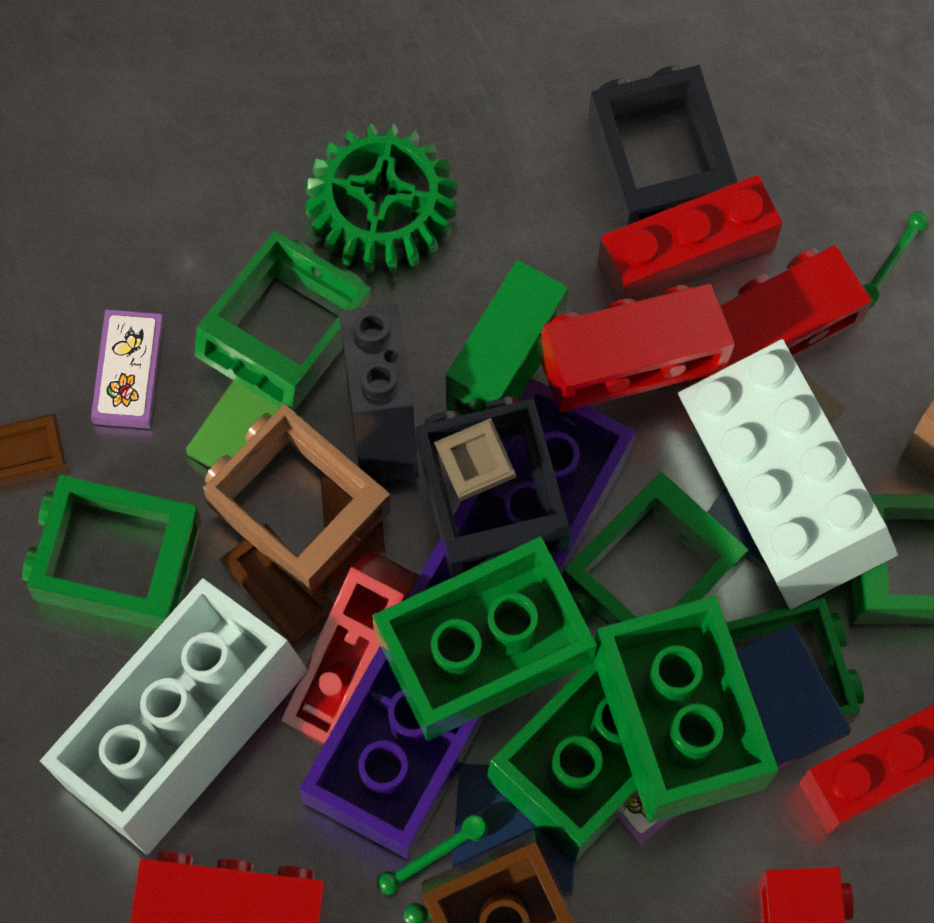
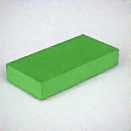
M233 380L187 446V455L211 469L224 455L233 457L248 442L245 440L246 434L256 420L266 413L273 416L279 410V407Z

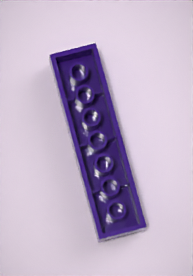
M531 378L518 401L534 398L571 532L568 551L551 555L563 577L564 569L572 562L632 452L636 431L588 406L559 413L550 387ZM521 435L500 439L515 471L516 478L461 501L453 515L459 537L543 517ZM441 538L407 599L451 578ZM379 646L299 788L302 802L409 860L488 713L427 741L381 646Z

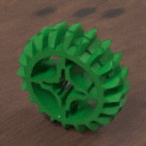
M370 123L366 127V137L361 139L348 129L344 135L346 145L344 148L329 141L326 147L328 160L315 159L312 166L313 174L316 177L309 178L305 186L306 194L311 197L305 203L306 215L315 219L311 223L313 235L316 238L326 237L324 241L325 251L332 255L343 250V264L348 268L359 257L363 258L364 269L369 275L375 270L376 262H386V269L393 275L397 271V260L404 258L407 264L415 268L419 264L418 249L434 256V253L438 250V243L435 237L447 239L451 233V224L447 220L454 219L457 216V203L452 200L457 195V182L454 179L448 178L451 175V165L448 160H436L438 157V147L434 142L419 148L420 135L417 131L414 130L405 139L399 138L398 127L394 123L387 129V135H377V129ZM375 166V168L370 173L358 176L354 175L355 173L363 169ZM396 168L402 169L415 177L425 191L415 190L414 184L401 181L396 176ZM387 182L388 195L385 197L384 203H381L379 215L376 216L375 202L379 199V194L383 192L384 183ZM337 206L348 207L349 213L361 215L367 221V231L354 226L346 220ZM411 222L401 229L388 232V229L395 223Z

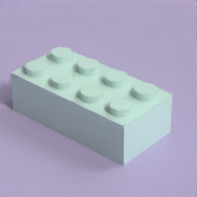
M783 339L678 392L690 419L790 610L898 556L884 520Z
M202 578L43 756L40 762L68 791L148 855L308 670L288 640Z

